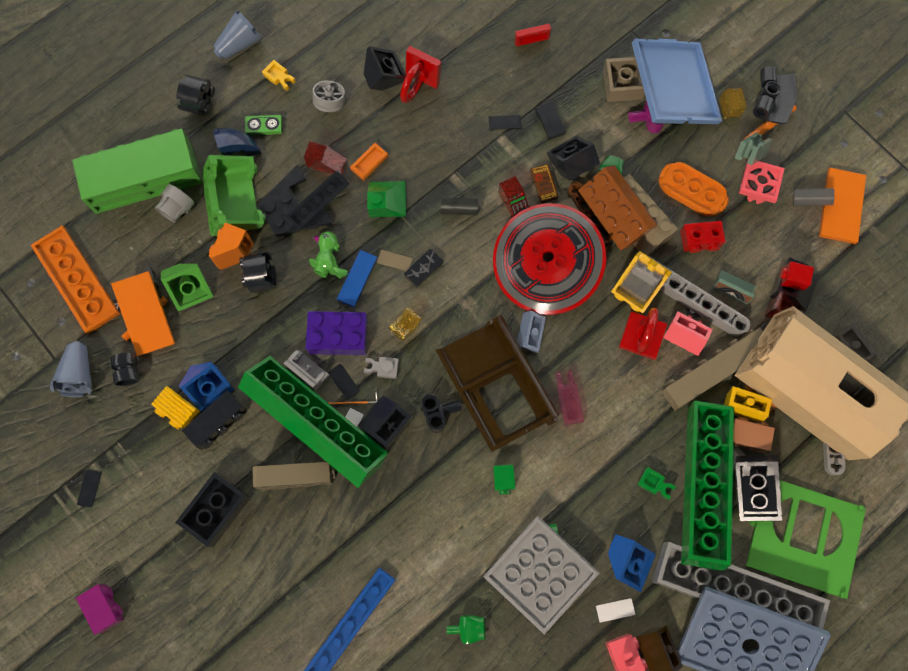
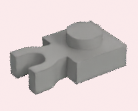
M379 357V362L371 358L365 359L366 363L372 364V368H364L365 374L377 372V377L397 379L399 359Z

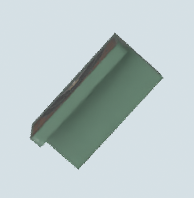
M721 270L713 285V289L747 305L755 296L753 293L756 286Z

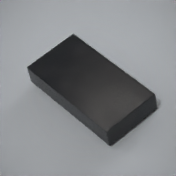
M553 101L536 107V113L549 140L566 134Z

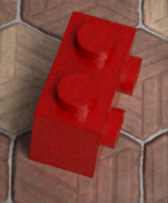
M722 221L684 224L680 230L684 252L717 251L725 243Z

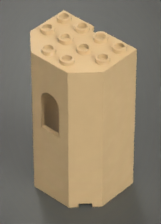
M794 306L772 317L759 337L757 345L751 349L735 374L737 378L757 393L771 398L773 405L825 444H828L833 450L845 455L847 460L872 458L899 435L900 427L908 419V392ZM846 373L874 393L875 402L870 408L864 407L838 387Z

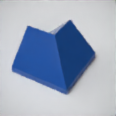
M212 362L190 366L179 385L180 389L201 412L226 390L230 393L234 391V388L220 369Z

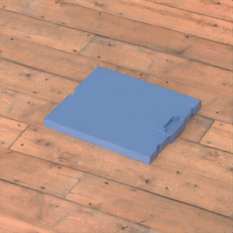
M660 38L658 40L648 39L647 41L646 39H634L632 47L653 123L683 124L688 121L689 124H719L722 121L700 42L688 43L677 41L676 39Z

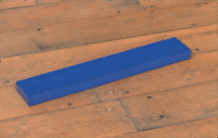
M379 567L304 671H330L396 579Z

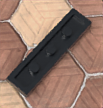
M337 170L291 210L284 219L297 232L350 183Z

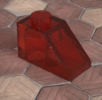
M309 141L304 155L307 167L332 174L338 170L342 175L347 161L345 157L330 147Z

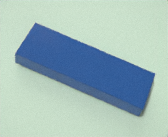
M362 250L359 251L337 297V301L355 308L378 260L377 256Z

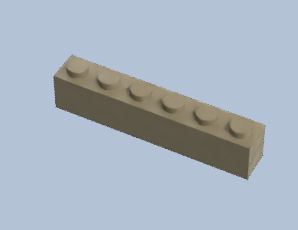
M761 328L755 331L750 329L743 334L744 338L740 341L736 338L727 344L729 348L726 350L719 349L712 354L713 358L709 361L705 358L696 364L698 368L691 371L689 368L680 374L681 379L677 381L672 379L665 384L666 388L662 393L674 411L738 371L751 349L757 345L763 330Z

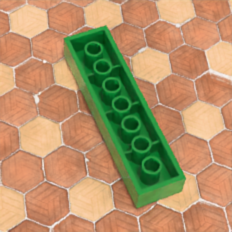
M268 356L244 372L238 388L357 488L381 467L389 453L273 357Z
M694 401L687 411L681 564L720 571L731 566L734 407Z

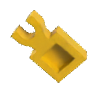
M275 60L262 71L264 77L275 85L281 83L286 91L289 90L288 85L285 84L286 82L290 81L293 84L296 82L294 77L287 75V69Z

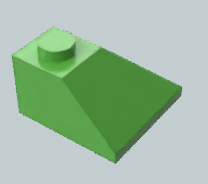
M177 264L161 271V281L178 311L214 297L198 264Z

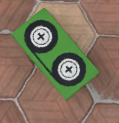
M245 116V133L247 135L282 134V116Z

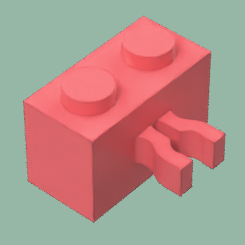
M677 312L663 338L698 356L707 343L713 329L701 324V320L696 321L692 319L691 315L686 316Z
M625 634L605 642L616 671L648 670L644 658H640L638 653L640 646L636 637H632L631 634Z

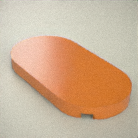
M683 162L666 165L659 175V185L665 194L701 215L716 216L728 204L727 191L721 183Z

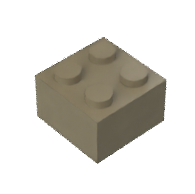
M636 58L606 59L603 76L607 102L642 100L645 92Z

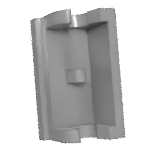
M298 350L284 362V365L315 391L329 376L327 372Z

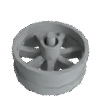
M325 80L315 84L313 87L314 106L324 112H335L342 109L345 104V89L341 84L334 81Z

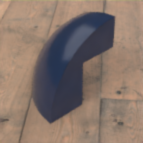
M234 128L213 129L217 147L222 155L226 156L244 150L247 156L261 153L256 142L246 133Z

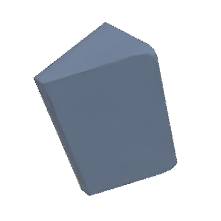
M533 311L523 313L517 339L522 350L539 353L546 320L545 316Z

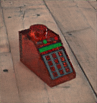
M516 176L499 183L498 193L512 218L519 212L529 208L525 192Z

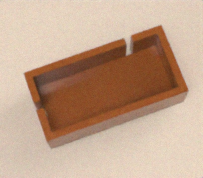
M615 165L603 168L593 177V180L588 181L578 190L609 234L613 233L611 238L620 251L631 247L658 226Z

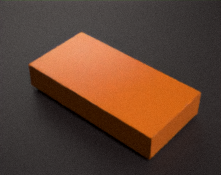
M374 143L350 169L364 181L388 157V153L378 144Z

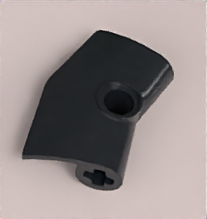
M765 67L760 71L761 93L753 109V114L757 118L768 122L786 124L797 100L795 73L777 75L775 67Z

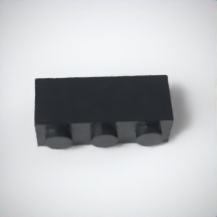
M226 390L181 431L196 448L200 450L208 449L214 443V439L217 436L225 434L233 422H238L242 419L246 409Z

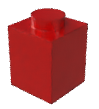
M789 262L781 269V286L804 291L811 285L814 267Z

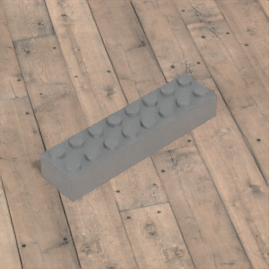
M671 542L663 543L653 575V583L697 599L700 598L704 587L707 586L823 629L830 600L734 565L720 571L681 564L682 546Z

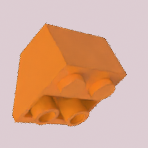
M225 223L223 228H220L215 244L209 249V257L218 269L223 270L240 263L239 259L250 254L254 243L246 230Z

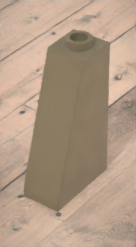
M327 462L253 467V487L261 491L333 484V479L336 478L335 468Z

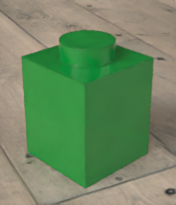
M513 465L493 466L494 492H499V495H509L511 491L515 490Z

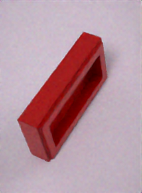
M550 24L515 31V45L518 47L548 40L551 33Z

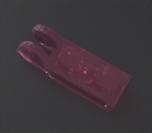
M572 370L567 371L566 376L569 385L563 386L560 372L555 373L564 426L584 423L577 384L574 382Z

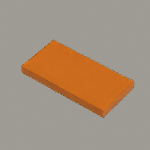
M834 168L827 170L825 188L834 189V204L822 207L819 237L851 244L858 243L866 175Z
M150 271L111 283L137 356L176 344Z

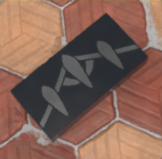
M429 249L404 273V276L418 288L444 261L432 249Z

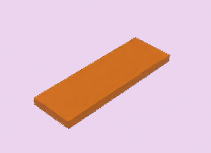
M60 226L30 245L87 335L121 314L65 226Z

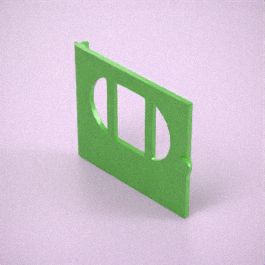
M780 480L781 502L788 498L792 499L783 541L781 542L776 536L773 521H749V524L754 527L745 566L847 599L866 508L863 505L845 502ZM800 500L825 509L815 554L790 546ZM834 512L841 524L842 537L836 550L824 556L823 552L831 515Z

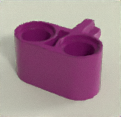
M647 100L642 111L628 113V121L630 123L645 121L647 129L651 133H659L665 124L652 122Z

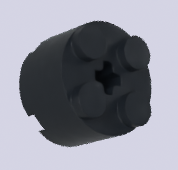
M185 74L186 78H181L177 88L176 99H180V105L177 104L178 109L201 116L204 114L208 115L211 110L210 101L211 97L215 94V87L211 86V82L208 79Z
M269 252L246 255L239 259L244 274L241 276L243 287L247 286L251 293L275 289L273 285H277L275 265L270 264L269 260L273 259Z

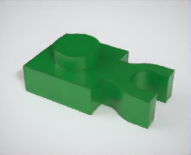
M649 467L645 468L637 483L639 487L653 495H656L657 491L660 492L661 496L666 500L671 498L670 495L666 494V488L675 490L677 487L671 483H664L665 477Z

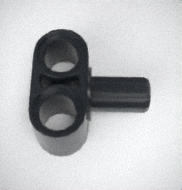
M432 394L424 396L421 402L428 428L434 433H440L444 430L446 415L462 410L459 400L441 405L438 398ZM429 400L436 403V406L432 409L425 407V403ZM436 418L440 419L442 425L440 427H433L431 421Z

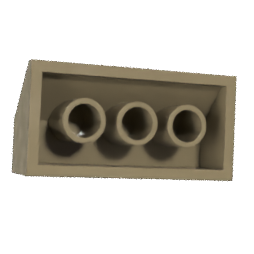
M628 174L624 179L658 225L634 244L638 251L649 256L673 238L678 228L635 179Z

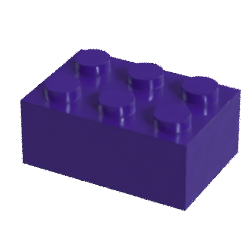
M308 311L305 349L309 354L366 355L368 327L366 312Z

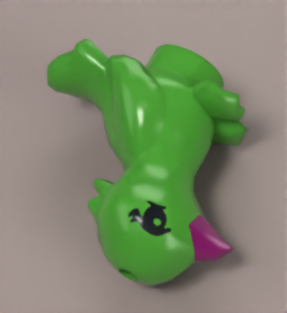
M328 231L320 236L313 237L320 248L316 259H309L310 265L314 268L313 271L324 278L329 273L336 275L339 279L348 275L347 270L337 266L333 251H338L337 248L340 247L337 237Z

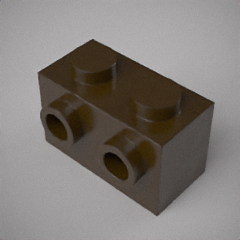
M667 625L647 630L636 637L649 671H678L683 667Z

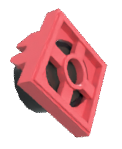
M747 160L739 194L746 195L749 202L756 200V204L763 203L764 201L776 203L785 168L761 161L749 165Z

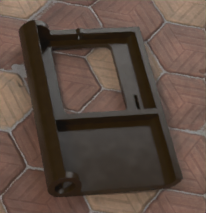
M502 315L491 319L484 327L435 350L491 452L502 448L544 424L550 426L558 421V411ZM507 374H511L535 414L536 420L508 435H503L479 393V389Z

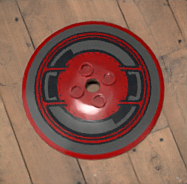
M539 204L516 214L501 230L493 251L494 274L503 293L518 307L540 315L562 314L581 306L599 287L606 268L605 244L596 225L579 210L562 204ZM547 252L554 255L553 260L550 262L543 260V256Z

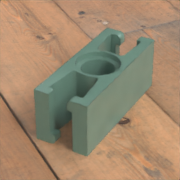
M758 133L749 136L741 141L735 159L742 160L745 157L748 159L747 164H755L766 157L773 139L767 138V140H762V135Z

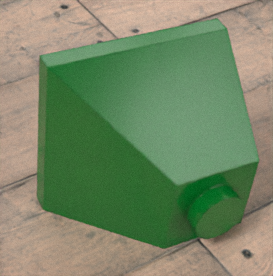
M369 182L367 191L369 217H405L406 182Z

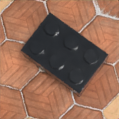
M214 472L175 523L205 546L214 548L251 497L222 475Z

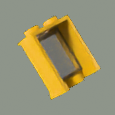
M639 251L611 292L618 300L630 304L633 310L644 313L672 272Z

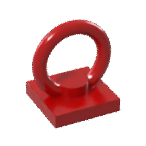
M411 46L406 50L407 75L400 92V99L403 103L412 101L422 82L435 89L440 84L442 61ZM413 78H415L416 80H415V82H414V84H413V86H412L410 92L408 93L410 84H411Z
M650 309L647 317L631 311L618 348L656 360L667 327V323L657 320L658 309Z

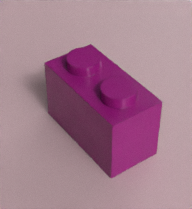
M97 584L76 597L94 635L102 634L124 620L122 617L123 611L112 598L113 591L106 584Z

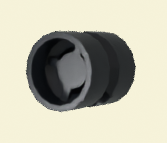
M120 353L110 357L111 369L115 370L112 373L115 386H128L140 382L139 370L135 369V366L138 365L135 353Z

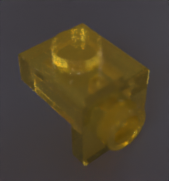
M407 307L403 315L391 323L388 329L403 341L418 328L421 318L416 312Z

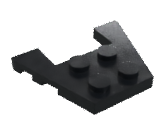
M298 165L258 204L276 237L297 233L300 230H312L324 225L326 227L333 225L325 209L318 212L297 232L284 219L299 204L291 189L307 181Z

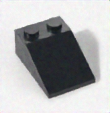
M778 455L736 456L740 521H782Z

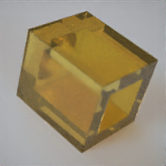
M729 88L722 93L719 99L724 119L742 116L747 108L742 88Z

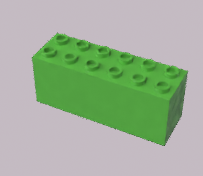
M174 129L165 134H157L151 138L136 140L126 145H118L108 150H100L91 155H82L72 160L81 200L95 214L161 196L162 191L168 184L175 186L179 190L202 184L193 145L183 129Z

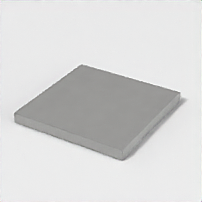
M537 516L483 577L545 635L600 572Z

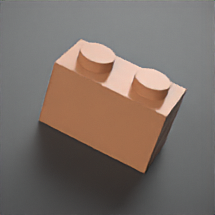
M737 417V419H734L733 446L759 453H768L772 448L775 428L768 427V424L764 422L752 423L747 418Z

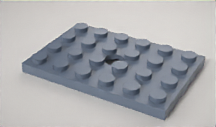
M705 586L677 649V653L683 665L699 671H814L831 635L829 631ZM747 639H754L759 643V647L747 652L742 648V644Z

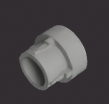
M168 184L162 191V198L155 209L165 218L176 223L183 213L187 214L195 203L184 192Z

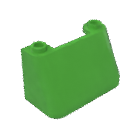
M208 156L202 170V181L211 236H217L219 229L223 228L225 223L246 231L260 229L265 224V214L261 210H257L252 179L257 174V165L254 163L253 156Z

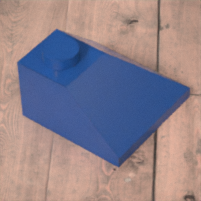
M615 534L608 551L617 580L641 592L656 554L636 541Z

